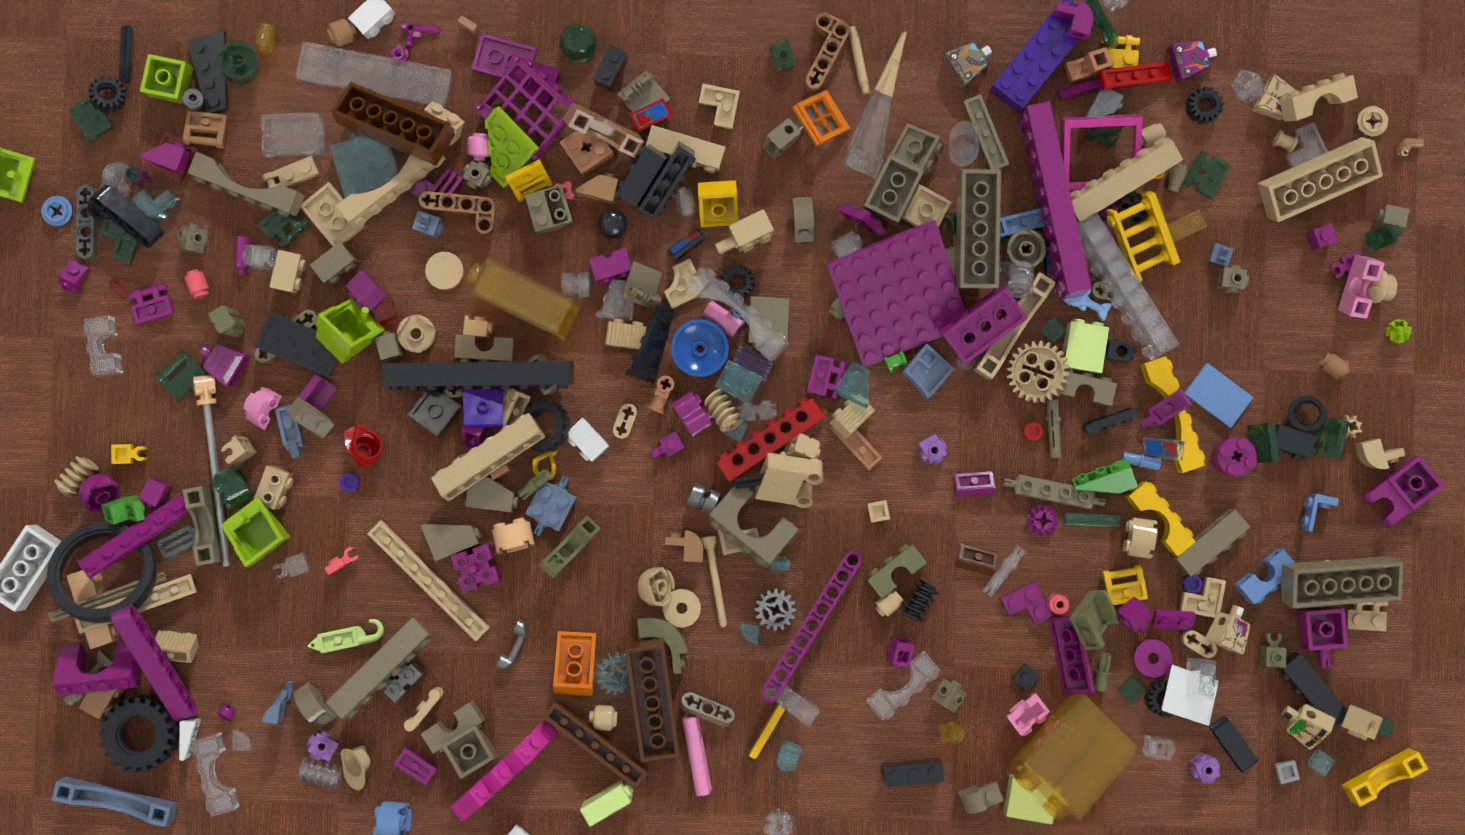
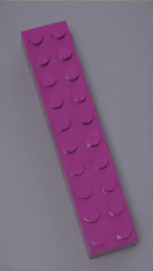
M1050 101L1028 105L1019 119V127L1024 132L1023 145L1024 148H1027L1029 154L1027 155L1028 166H1031L1033 172L1031 173V181L1037 190L1035 192V199L1041 208L1039 210V218L1041 222H1044L1045 226L1043 236L1045 240H1048L1047 254L1049 258H1052L1053 266H1051V272L1057 281L1055 285L1057 296L1060 295L1061 300L1081 297L1092 288Z

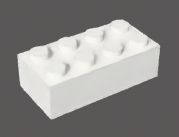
M38 525L25 526L0 564V603L14 612L26 610L46 580L50 558L61 540Z

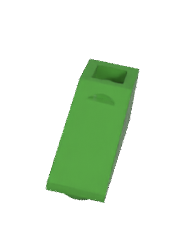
M1127 459L1118 460L1106 467H1099L1087 474H1079L1076 478L1072 479L1076 490L1122 493L1138 487Z

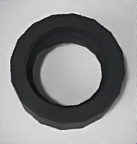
M1301 396L1295 399L1290 404L1287 412L1288 420L1293 428L1306 433L1317 432L1325 425L1327 420V410L1322 401L1312 396ZM1303 404L1316 406L1319 410L1317 422L1309 426L1301 425L1295 416L1299 406Z

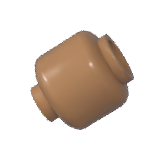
M340 19L329 23L326 34L331 44L341 47L354 41L356 29L353 23H348L346 19Z

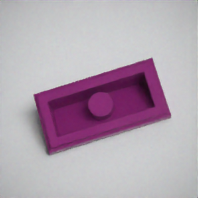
M992 471L954 474L956 497L993 495L995 492Z

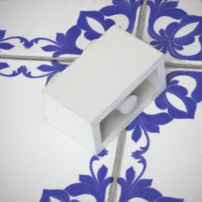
M367 0L348 19L369 39L370 37H375L384 24H389L393 20L395 12L384 0Z
M581 418L568 431L567 441L573 447L576 445L581 450L579 454L586 461L590 459L591 462H594L610 447L585 418Z

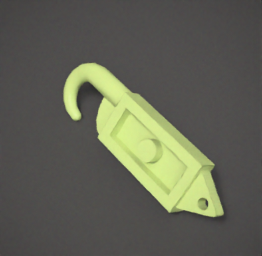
M369 619V623H374L378 627V631L375 634L366 636L365 631L360 626H353L317 634V637L307 647L325 653L376 642L383 636L384 627L379 620Z

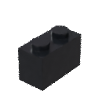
M609 44L593 77L594 84L612 92L628 60L627 52Z
M1273 425L1267 447L1273 449V453L1280 455L1288 453L1291 454V458L1302 461L1303 458H1311L1317 436L1283 425Z

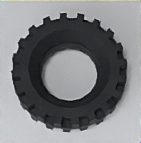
M138 695L115 704L113 709L108 710L106 713L107 718L101 721L100 725L104 727L102 731H99L98 735L103 736V742L99 743L100 748H106L107 752L103 755L105 758L110 756L113 759L111 764L113 766L119 764L121 766L120 770L126 771L130 769L132 773L141 770L143 772L168 760L171 757V753L177 749L175 745L179 741L178 730H180V725H177L176 721L173 720L161 699H155L154 695ZM133 716L147 718L155 728L156 738L154 744L146 751L137 752L131 750L123 740V726Z

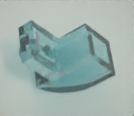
M142 190L128 202L151 220L159 221L169 217L165 210L171 209L179 198L174 192L166 190L155 199L151 193Z

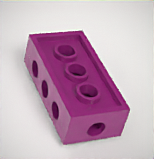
M999 285V288H995L941 328L939 332L959 360L966 365L1027 320L1028 317L1008 289L1003 285ZM1002 309L1001 315L996 317V312ZM986 321L985 327L980 328V324ZM970 332L969 339L964 340L965 334Z

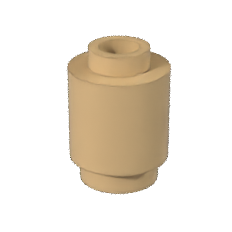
M1152 124L1142 129L1141 147L1149 148L1158 139L1166 137L1162 124Z
M893 589L885 597L875 602L877 604L875 609L882 617L884 615L889 617L901 606L904 600Z

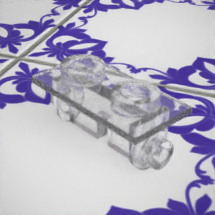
M772 400L760 401V405H753L752 402H742L741 406L737 407V409L741 408L742 412H738L740 415L738 420L742 419L743 422L756 420L755 413H759V420H772L773 417H777L776 410H772V406H776V404H772Z

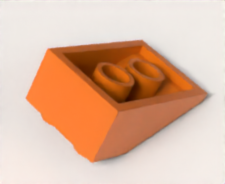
M558 631L553 681L554 694L592 696L596 633Z

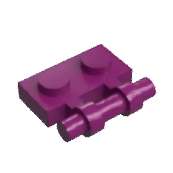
M156 283L151 285L150 288L144 290L140 288L135 290L134 293L128 294L130 301L137 300L136 305L130 306L136 325L175 314L170 296L161 295L163 291L168 290L166 283ZM153 295L154 299L145 302V297Z
M816 354L806 392L825 396L827 389L832 390L831 398L838 400L839 393H842L843 389L841 386L843 377L847 373V370H845L847 362L840 361L839 366L834 367L833 358ZM831 373L836 374L834 384L829 383Z

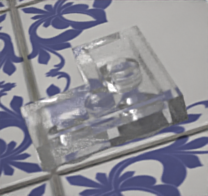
M1314 122L1294 131L1296 137H1298L1301 149L1286 155L1285 158L1290 168H1293L1328 152Z

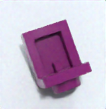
M70 260L57 275L60 287L67 292L71 291L77 294L79 292V283L89 273L88 267Z

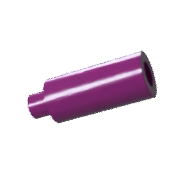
M237 236L235 268H238V275H246V269H249L250 237Z

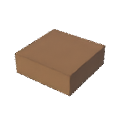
M463 15L460 16L458 19L459 25L474 36H477L480 32L478 26Z

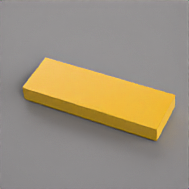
M778 703L750 749V757L755 759L759 755L785 711L782 704Z

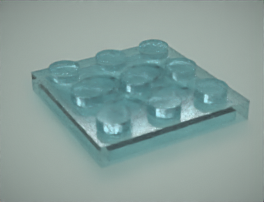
M361 136L329 146L345 198L350 194H361L380 188L398 174L391 147L367 136Z

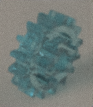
M616 652L615 657H612L610 653L608 654V659L602 657L603 663H597L599 670L595 671V675L599 676L595 680L597 683H600V689L605 688L607 694L612 691L615 696L617 691L624 694L623 689L630 690L626 655L623 654L620 657L619 653ZM616 662H621V663L625 664V666H624V665H621V666H620V665L616 664ZM614 667L618 671V680L614 677ZM613 682L616 686L609 685L608 683Z

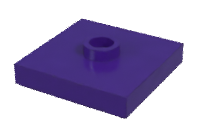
M502 389L463 390L464 428L503 427Z

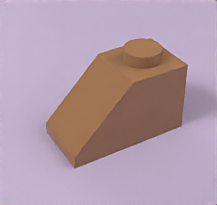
M605 173V176L599 174L576 188V194L614 204L618 191L617 186L620 182L613 174Z

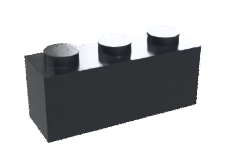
M650 144L645 148L641 147L636 155L638 157L635 164L632 163L627 170L629 175L626 180L622 179L617 186L619 191L616 195L635 208L640 204L668 159L667 155Z
M940 758L882 763L883 780L886 787L944 782L943 764Z

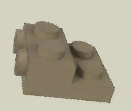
M907 123L890 155L923 170V175H926L928 171L931 172L935 166L934 159L936 155H941L944 145L940 136Z

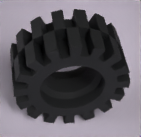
M104 75L101 76L100 80L96 77L94 79L95 82L91 81L88 88L91 105L96 110L99 108V112L103 113L106 110V114H110V110H113V113H115L117 108L119 110L122 109L126 96L125 88L121 81L118 83L117 78L111 80V76L105 79ZM109 89L115 93V97L111 100H104L99 96L101 90Z
M1201 87L1188 97L1185 105L1188 107L1185 110L1190 113L1188 115L1189 118L1193 117L1192 121H1198V124L1203 122L1207 124L1220 115L1223 111L1222 106L1224 102H1221L1223 97L1218 96L1220 93L1218 90L1214 92L1215 88L1211 87L1208 89V87H1204L1202 89ZM1200 99L1210 101L1211 109L1209 112H1202L1198 108Z
M732 264L730 267L725 268L720 278L722 292L728 298L730 297L734 300L746 298L754 288V276L751 270L739 264ZM732 276H742L745 280L744 286L740 289L732 288L730 285Z
M1168 681L1153 682L1154 685H1149L1150 689L1145 691L1147 696H1144L1147 701L1146 706L1149 707L1150 711L1161 717H1171V713L1163 711L1162 706L1157 702L1158 694L1166 691Z

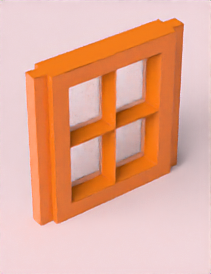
M827 90L792 107L815 146H819L851 129Z

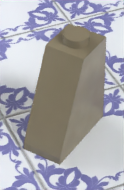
M486 476L467 489L465 507L514 512V508L517 509L519 497H516V492L493 480L490 476Z
M421 525L435 561L481 543L482 535L478 527L475 528L474 525Z

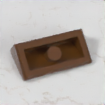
M961 544L955 566L992 576L996 570L998 553Z

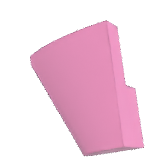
M713 301L708 304L702 314L706 319L717 324L731 338L734 337L743 322L739 318H734L727 310Z

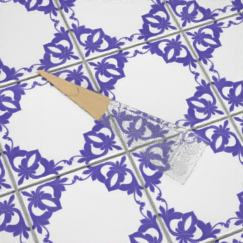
M906 32L901 34L847 145L848 149L842 163L843 166L872 180L877 179L883 163L890 107Z

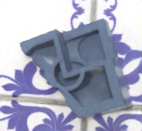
M294 681L287 682L264 714L262 722L278 724L283 721L285 703L292 697Z

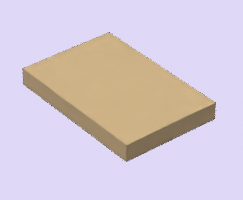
M328 182L303 202L300 208L332 246L339 242L346 244L363 230L366 225L364 224L356 229L353 228L336 207L344 199L332 184Z

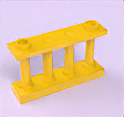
M1148 190L1141 193V203L1120 213L1112 209L1106 210L1108 214L1107 222L1110 227H1113L1128 267L1126 272L1131 279L1138 282L1143 281L1140 272L1162 261L1172 265L1180 263L1156 193ZM1144 209L1147 210L1148 220L1124 231L1121 220ZM1149 227L1154 229L1155 235L1153 238L1130 248L1127 240L1128 237ZM1156 244L1160 245L1162 251L1159 255L1139 265L1136 264L1133 255Z

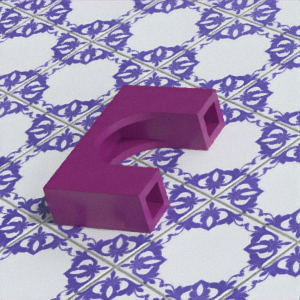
M123 639L118 640L113 662L105 670L96 674H84L88 654L81 644L61 646L52 681V687L59 696L137 687L141 668Z

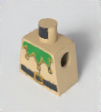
M1303 705L1298 711L1290 706H1286L1282 712V716L1289 720L1286 728L1287 732L1310 750L1331 733L1335 718L1309 705Z

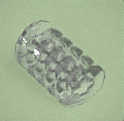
M304 756L299 768V779L301 782L307 779L309 784L314 781L316 786L322 783L324 788L329 785L330 789L334 790L341 779L343 766L337 771V764H334L330 769L329 762L322 767V760L317 765H314V758L307 763V757Z

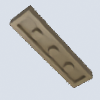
M982 95L964 100L962 102L988 168L999 170L1008 166L1009 162Z

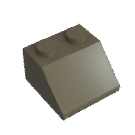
M477 725L470 727L442 744L460 779L498 757L490 740Z

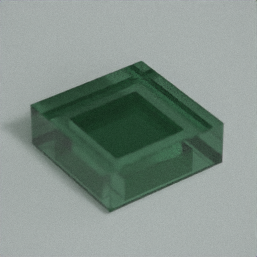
M1129 676L1117 690L1133 704L1146 689L1132 676Z

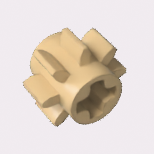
M1344 415L1342 421H1337L1339 425L1336 431L1343 433L1342 438H1347L1348 435L1350 438H1356L1355 433L1362 432L1360 430L1362 422L1356 420L1357 416L1349 418L1348 415Z

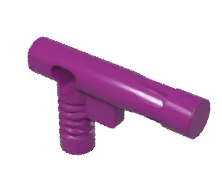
M401 23V31H407L405 46L413 47V38H421L422 33L440 34V27Z

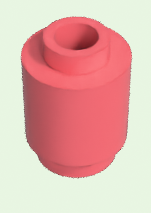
M198 269L187 272V276L184 279L190 295H193L194 299L208 296L209 286L202 271L199 272Z
M1054 593L1048 596L1046 600L1048 609L1053 613L1063 614L1069 608V601L1063 595ZM1060 601V606L1057 608L1056 604Z

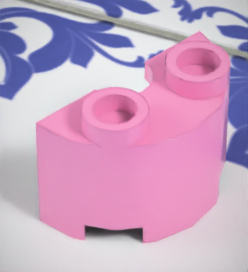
M264 387L256 393H250L243 406V409L246 410L247 417L245 418L265 430L271 419L269 418V412L277 407L282 396Z
M1035 693L1031 694L1026 701L1022 699L1009 710L1010 714L1006 715V717L1020 736H1026L1032 731L1031 726L1035 722L1037 724L1042 723L1050 711Z

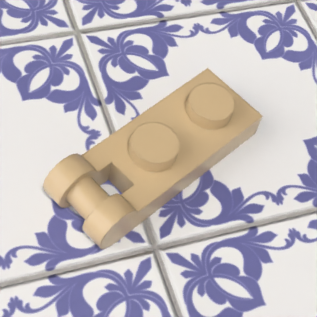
M309 156L273 172L265 173L262 177L264 182H267L268 188L278 185L289 188L318 176L320 173L314 158ZM279 178L281 183L276 184L274 179Z

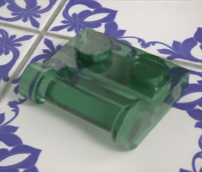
M181 350L178 356L162 372L154 375V378L177 401H180L194 388L193 377L208 374L187 352ZM185 361L188 365L169 382L167 377Z

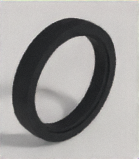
M97 522L83 526L70 533L56 547L48 564L47 584L54 601L65 613L75 619L88 623L112 622L111 614L130 605L138 609L152 592L157 577V562L148 541L138 547L142 557L143 569L139 583L132 593L124 600L109 607L98 609L86 608L72 602L64 591L62 577L68 559L86 542L101 537H116L130 527L121 523Z

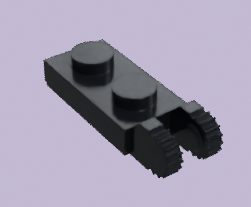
M1129 407L1088 421V423H1084L1082 430L1088 434L1099 433L1102 427L1109 429L1115 426L1114 423L1120 421L1122 423L1130 422L1133 420V417L1138 416L1135 408Z

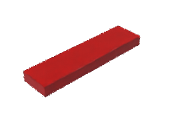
M1168 62L1104 69L1098 72L1102 91L1166 83L1172 80Z

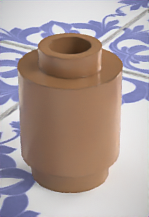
M1325 353L1318 363L1321 369L1336 379L1339 377L1344 378L1350 370L1348 368L1349 363L1334 353Z

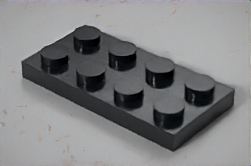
M271 311L255 345L256 348L326 377H329L337 359L316 338V330Z

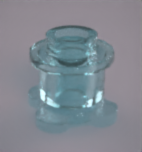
M787 555L785 557L778 556L770 565L769 572L778 571L785 574V571H789L791 560H787Z

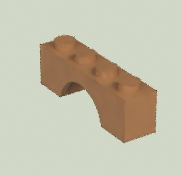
M574 102L571 103L563 118L567 126L583 134L594 135L633 158L636 157L644 142L639 134Z

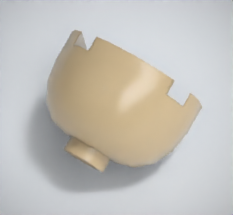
M654 567L644 571L638 580L637 588L640 598L649 605H667L673 597L670 593L671 589L675 587L674 578L671 572L663 567Z

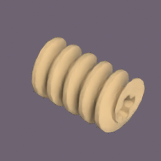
M720 388L712 392L706 398L704 404L708 407V411L712 413V417L716 419V424L720 426V430L727 432L737 428L743 420H736L740 415L739 413L732 414L736 408H729L732 402H725L728 395L721 396L724 389Z
M76 456L75 458L78 463H70L73 469L65 468L67 475L60 474L62 481L54 480L58 490L66 497L73 498V494L78 493V488H80L88 476L94 475L93 470L97 471L99 469L88 458Z

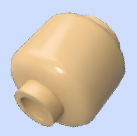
M597 705L594 711H590L589 723H593L595 730L611 731L617 725L618 711H615L613 706Z

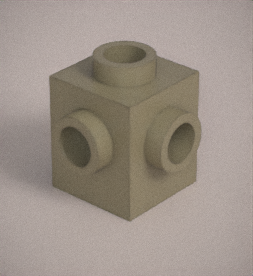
M471 161L470 165L467 164L463 170V178L467 182L466 185L475 190L477 188L484 190L492 179L491 172L488 170L489 166L481 161H478V163ZM479 171L478 176L474 177L476 172Z
M189 223V226H181L177 233V248L194 253H203L204 246L208 241L207 230L200 229L201 225Z
M1230 265L1229 268L1223 267L1219 269L1216 288L1224 289L1226 293L1238 294V291L1244 290L1248 285L1249 276L1247 275V270H1243L1241 266Z
M943 679L932 699L955 713L959 705L964 701L967 693L961 689L962 685L952 679L949 682Z

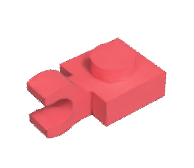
M354 547L346 548L342 558L339 559L337 556L328 562L329 566L324 568L328 575L334 574L359 558V555L354 557L349 555V552Z

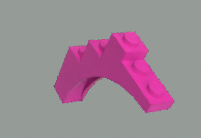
M542 721L524 740L460 796L449 808L463 822L531 762L558 734V731L548 721Z

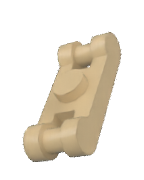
M441 687L432 689L429 692L428 701H422L416 708L418 713L415 717L409 718L404 723V728L407 731H413L418 727L444 694Z

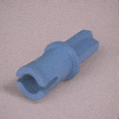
M1123 451L1121 460L1127 459L1130 465L1159 470L1161 467L1160 459L1147 457L1142 453L1138 455Z

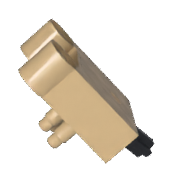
M784 451L780 454L768 453L760 474L734 479L735 489L756 486L755 499L808 508L812 505L811 485H816L823 481V463L819 459L786 456Z

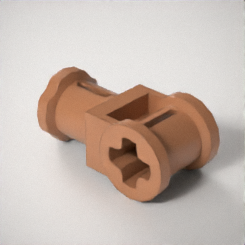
M665 375L658 379L651 405H648L649 409L664 414L665 403L675 385L674 380L670 376ZM669 379L671 387H667L666 390L662 389L661 381Z

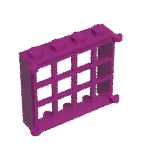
M514 54L512 59L515 62L481 104L476 102L474 106L477 108L476 111L484 119H487L494 110L490 106L499 96L505 101L501 106L503 111L509 105L518 113L517 117L513 120L516 124L523 118L532 126L526 133L528 137H530L534 130H537L545 140L531 157L530 161L534 162L542 157L567 126L563 120L564 116L559 121L550 113V110L557 102L562 104L567 110L572 102L576 104L577 102L569 95L566 97L562 93L563 89L558 84H552L545 72L542 70L538 71L533 67L535 65L533 61L527 57H517ZM522 68L527 75L518 84L513 77ZM530 77L541 85L533 97L522 88ZM511 82L516 89L507 98L501 92ZM544 89L554 97L547 108H544L536 100ZM519 91L529 99V102L522 110L511 102ZM533 103L543 112L535 123L525 115ZM546 115L557 124L549 135L538 126Z

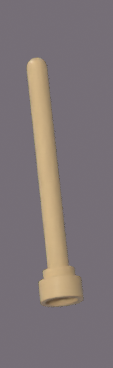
M716 535L700 539L704 549L707 551L719 625L724 628L727 625L714 552L717 541Z

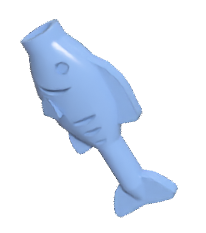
M1091 290L1084 296L1063 300L1069 306L1078 307L1082 311H1085L1086 307L1093 309L1098 313L1101 321L1106 319L1107 312L1112 306L1111 303L1100 305L1090 300L1088 295Z

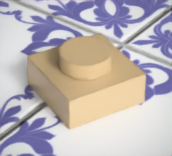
M886 500L867 504L871 523L890 519Z

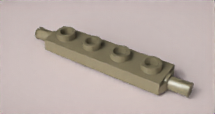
M1020 474L1015 480L1003 479L1002 485L1013 487L1014 494L1088 510L1092 509L1093 505L1105 507L1106 499L1095 497L1094 491L1076 490L1073 485Z

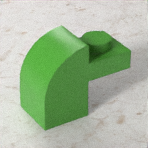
M128 496L102 503L105 522L117 524L128 519L134 521L145 519L143 514L145 509L138 498L139 496Z

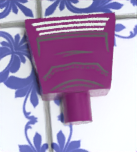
M216 344L213 349L205 345L199 352L200 356L207 359L203 368L224 386L233 388L251 358L247 354Z

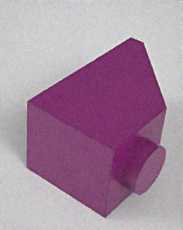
M166 142L142 153L140 158L183 174L191 153L185 150L186 146L174 142V145Z

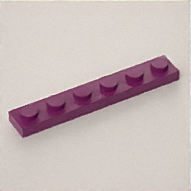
M181 494L77 563L87 577L92 579L189 514L185 507L184 498Z

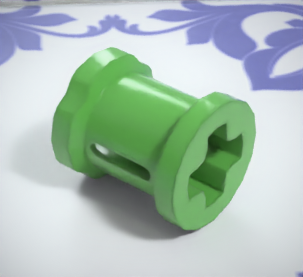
M898 351V354L891 357H883L889 373H892L894 369L901 366L906 367L908 365L902 351Z

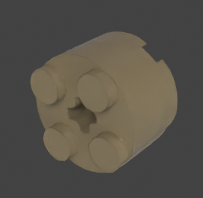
M1033 230L1016 232L1005 243L1003 256L1010 267L1019 271L1032 269L1045 257L1044 239ZM1024 247L1027 248L1025 254L1022 252V248Z

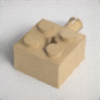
M760 210L730 225V237L716 243L715 246L721 255L732 248L738 249V252L743 251L746 253L754 249V245L759 242L761 245L769 242L773 236L774 229L765 210Z

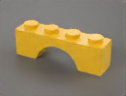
M1142 481L1138 484V487L1133 488L1124 496L1136 511L1150 509L1160 515L1164 522V534L1160 541L1172 556L1178 557L1195 543V540L1192 538L1194 535L1187 527L1184 528L1180 523L1182 521L1175 512L1172 513L1168 508L1170 506L1163 497L1160 498L1157 495L1156 487L1151 482Z
M1407 748L1342 784V787L1350 801L1361 807L1377 798L1378 792L1385 786L1398 780L1412 779L1428 770L1418 751Z

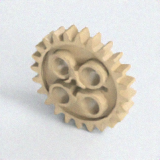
M1032 341V347L1025 343V350L1018 348L1020 354H1012L1015 361L1009 360V363L1013 366L1007 368L1008 371L1012 372L1007 378L1013 379L1009 385L1016 386L1013 392H1020V398L1026 395L1025 400L1028 402L1033 398L1034 403H1037L1039 398L1042 403H1045V397L1052 401V394L1059 397L1058 390H1065L1062 384L1069 383L1065 380V377L1071 375L1065 372L1070 366L1064 364L1068 361V358H1061L1064 352H1057L1058 347L1056 345L1051 349L1052 344L1050 342L1044 346L1043 341H1040L1038 346L1036 342ZM1036 355L1037 361L1031 365L1029 359ZM1055 362L1054 369L1048 371V363ZM1026 365L1033 369L1041 370L1044 373L1054 375V378L1051 379L1044 375L1036 374L1033 371L1023 369V366ZM1029 373L1030 379L1024 383L1022 377L1024 374ZM1046 379L1048 381V386L1044 389H1041L1040 383L1041 381Z

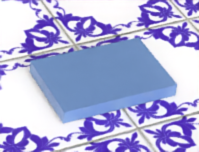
M1208 363L1204 364L1184 391L1189 399L1228 428L1233 426L1253 399L1250 394Z

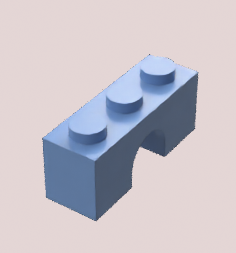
M1276 549L1263 560L1268 567V576L1264 580L1260 581L1255 574L1247 573L1234 584L1235 588L1248 603H1261L1265 600L1266 594L1277 590L1281 586L1282 564L1295 563L1284 549Z

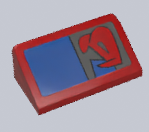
M662 98L630 113L629 116L638 132L672 116Z

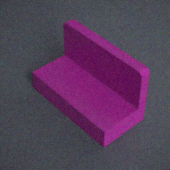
M315 374L299 397L322 412L338 388L321 375Z

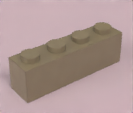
M1229 509L1197 535L1192 546L1178 557L1172 556L1171 558L1185 575L1197 576L1203 571V566L1207 563H1213L1218 558L1217 555L1221 551L1225 552L1230 549L1233 541L1243 538L1250 526L1236 509Z

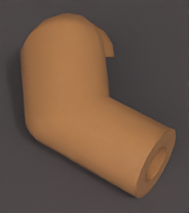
M1405 138L1397 146V154L1405 157L1409 155L1408 152L1412 148H1423L1424 139Z

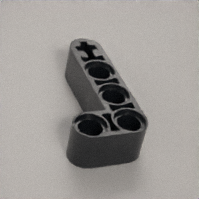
M104 185L89 198L87 210L93 218L101 220L104 216L108 217L143 246L151 248L164 236V232L159 225L111 187Z

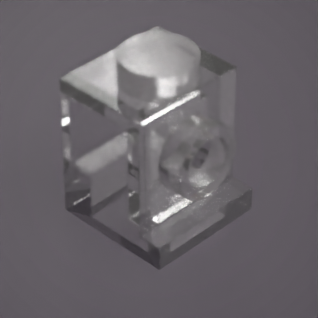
M1146 734L1142 753L1148 757L1171 761V756H1174L1175 745L1170 739ZM1161 744V748L1157 750V745Z

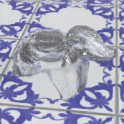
M114 162L106 165L102 172V183L99 189L107 185L121 196L132 192V189L124 181L126 179V170L130 168V165L124 162Z

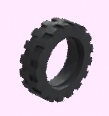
M540 400V402L535 401L526 408L523 415L529 413L535 420L544 411H551L556 419V428L550 439L545 442H537L530 447L531 449L548 453L556 451L557 447L563 446L564 440H567L569 436L567 435L568 431L571 429V426H569L570 417L567 416L568 413L562 408L563 406L555 402Z

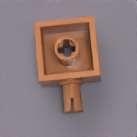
M575 131L560 142L562 148L583 178L615 157L613 151L608 146V142L591 134ZM588 147L591 151L587 152L584 148Z

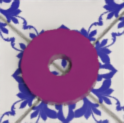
M1157 639L1143 640L1134 649V666L1145 676H1162L1170 669L1172 653L1169 647L1162 641ZM1150 653L1157 655V660L1154 663L1148 662V655Z

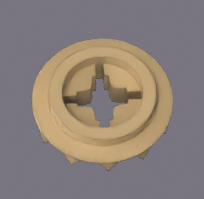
M1376 106L1364 108L1358 114V120L1356 121L1359 126L1358 130H1361L1364 135L1371 137L1382 134L1388 126V117L1384 110ZM1372 117V120L1378 123H1375L1371 126V123H1368L1366 121L1371 119Z

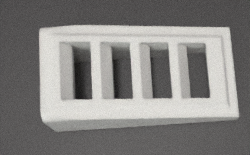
M187 718L180 721V761H184L191 756L201 718Z

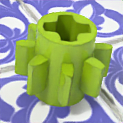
M1394 320L1386 328V336H1390V340L1394 343H1403L1409 340V335H1412V327L1408 326V322L1405 320Z

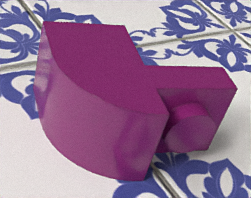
M1081 0L1075 6H1072L1069 2H1058L1054 7L1052 15L1071 20L1067 32L1068 36L1086 40L1090 35L1093 24V13L1090 7Z

